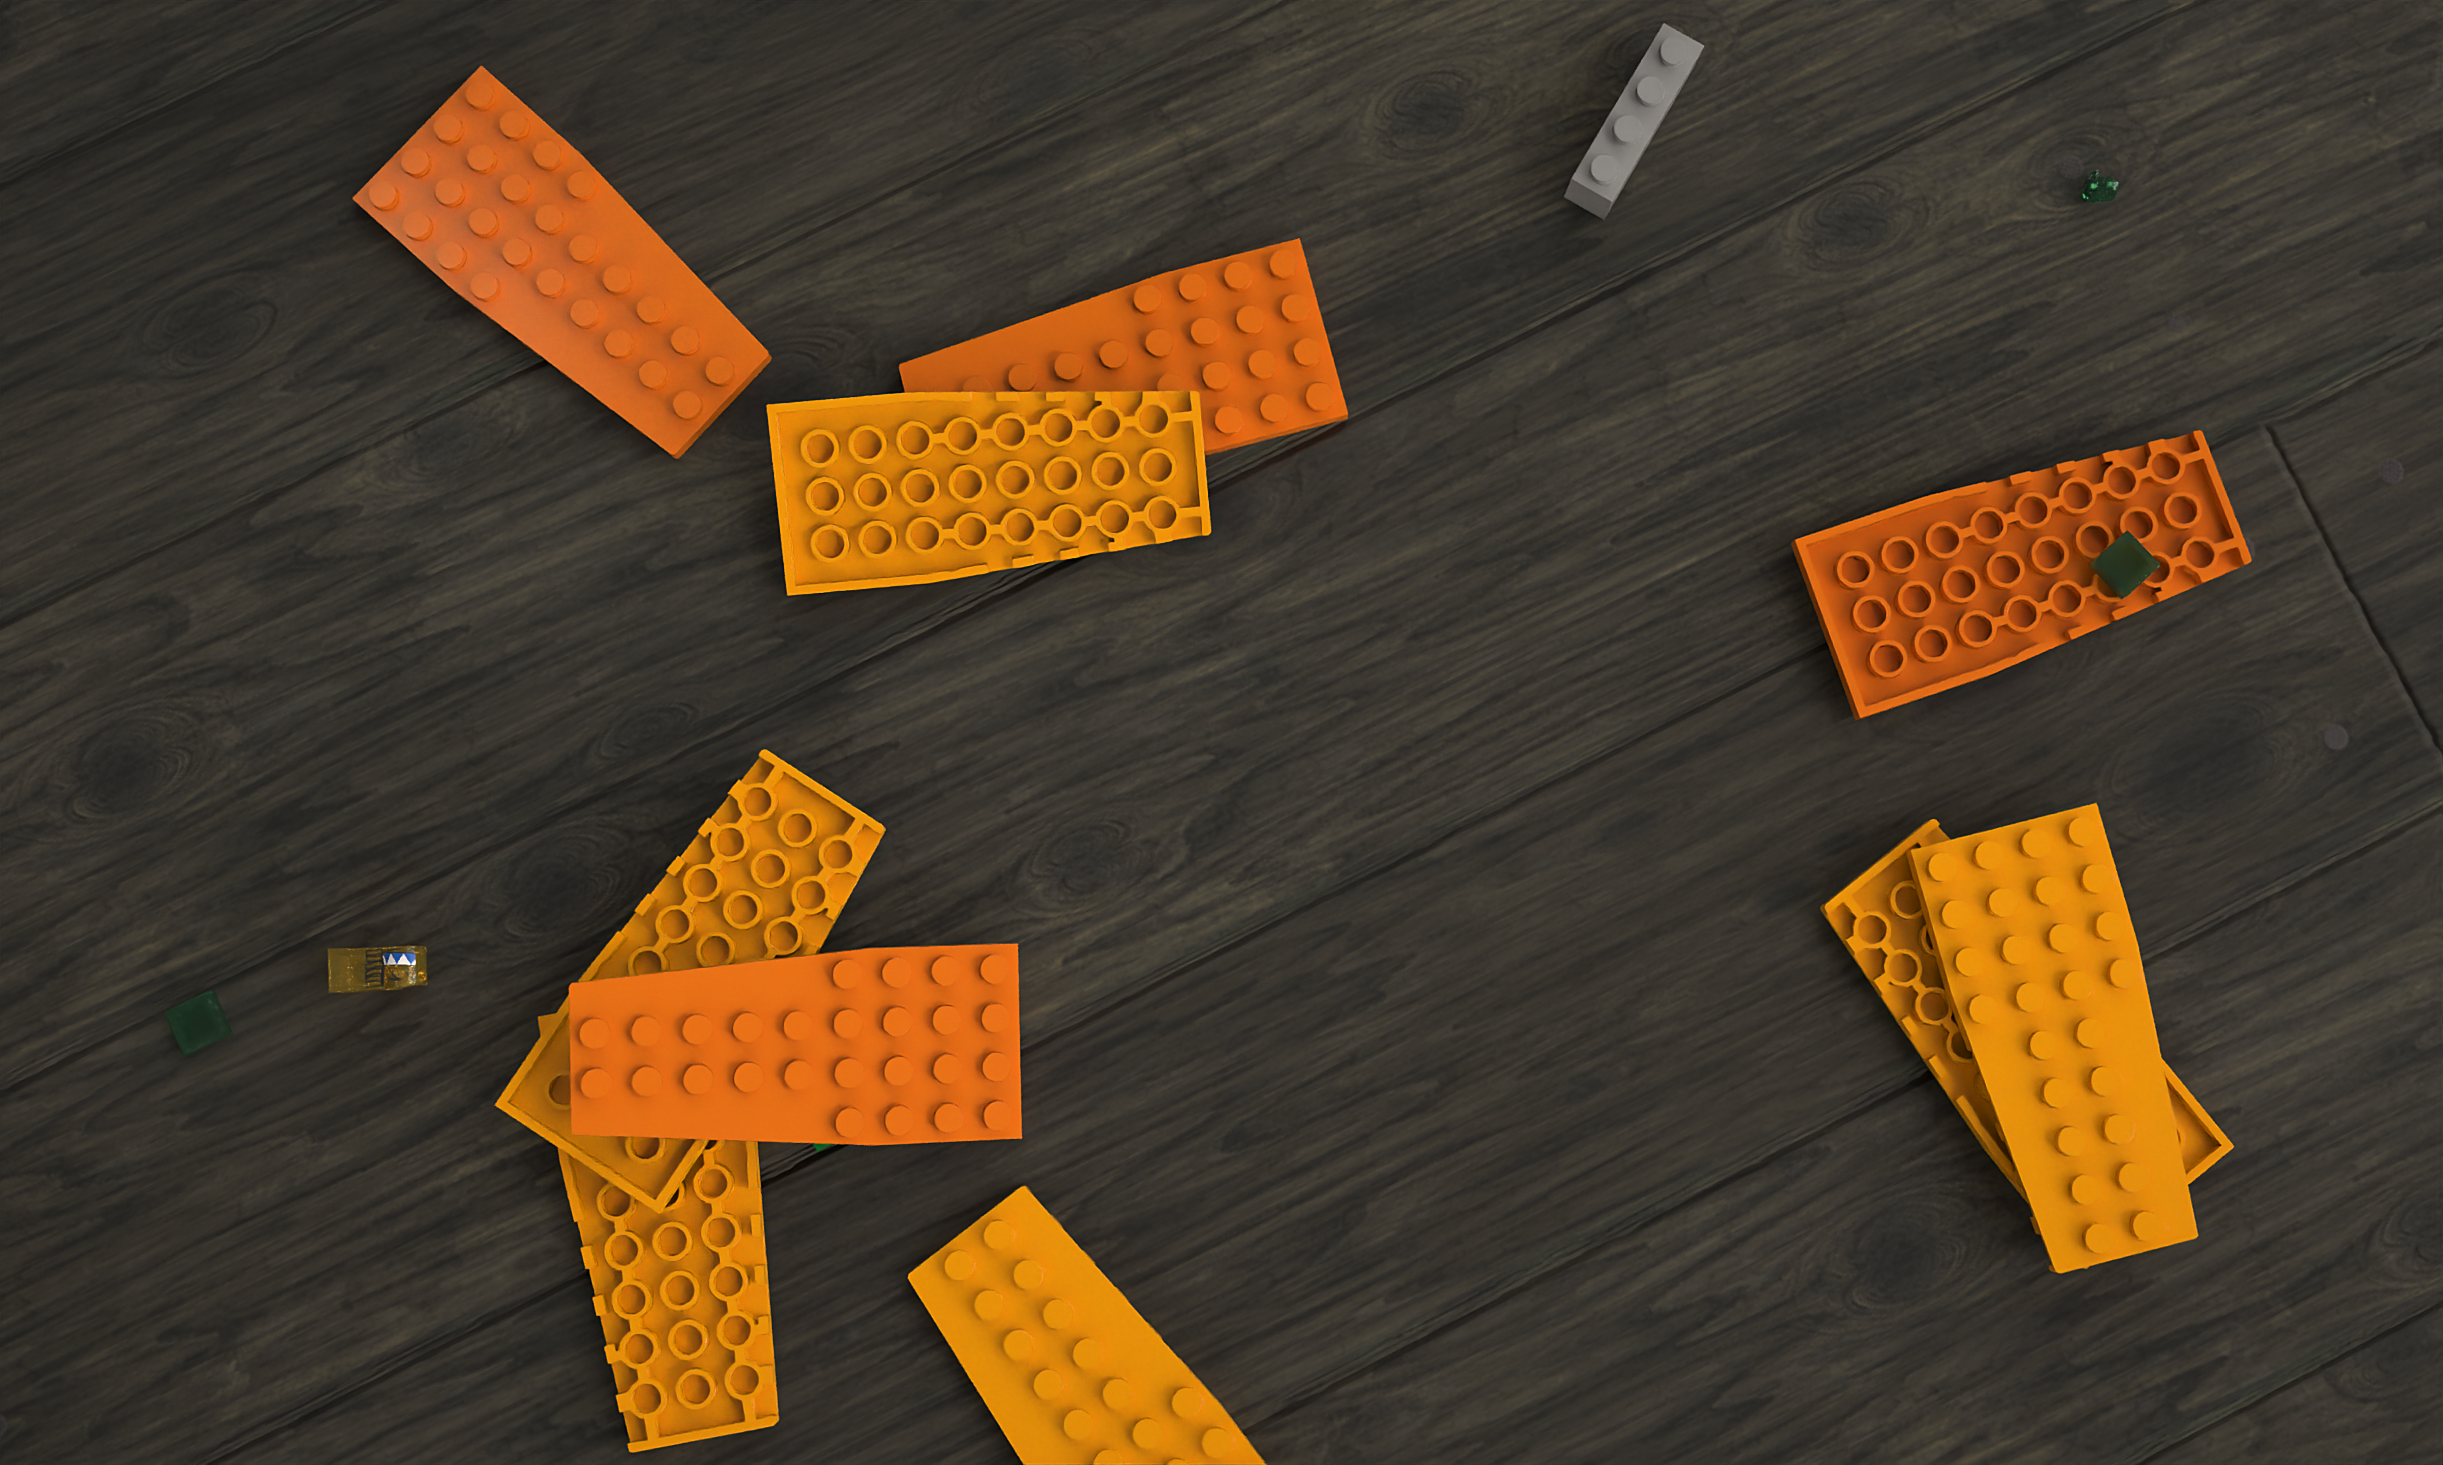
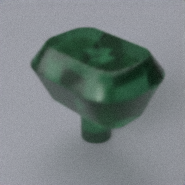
M2099 171L2091 172V178L2087 179L2083 185L2081 199L2088 203L2113 200L2120 189V184L2111 176L2101 177Z

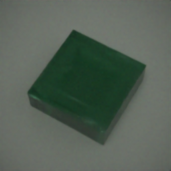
M2128 530L2122 533L2088 564L2120 599L2127 597L2161 566Z
M215 991L202 993L164 1012L183 1056H190L234 1035Z

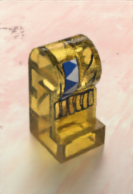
M426 946L328 949L329 993L350 994L427 986Z

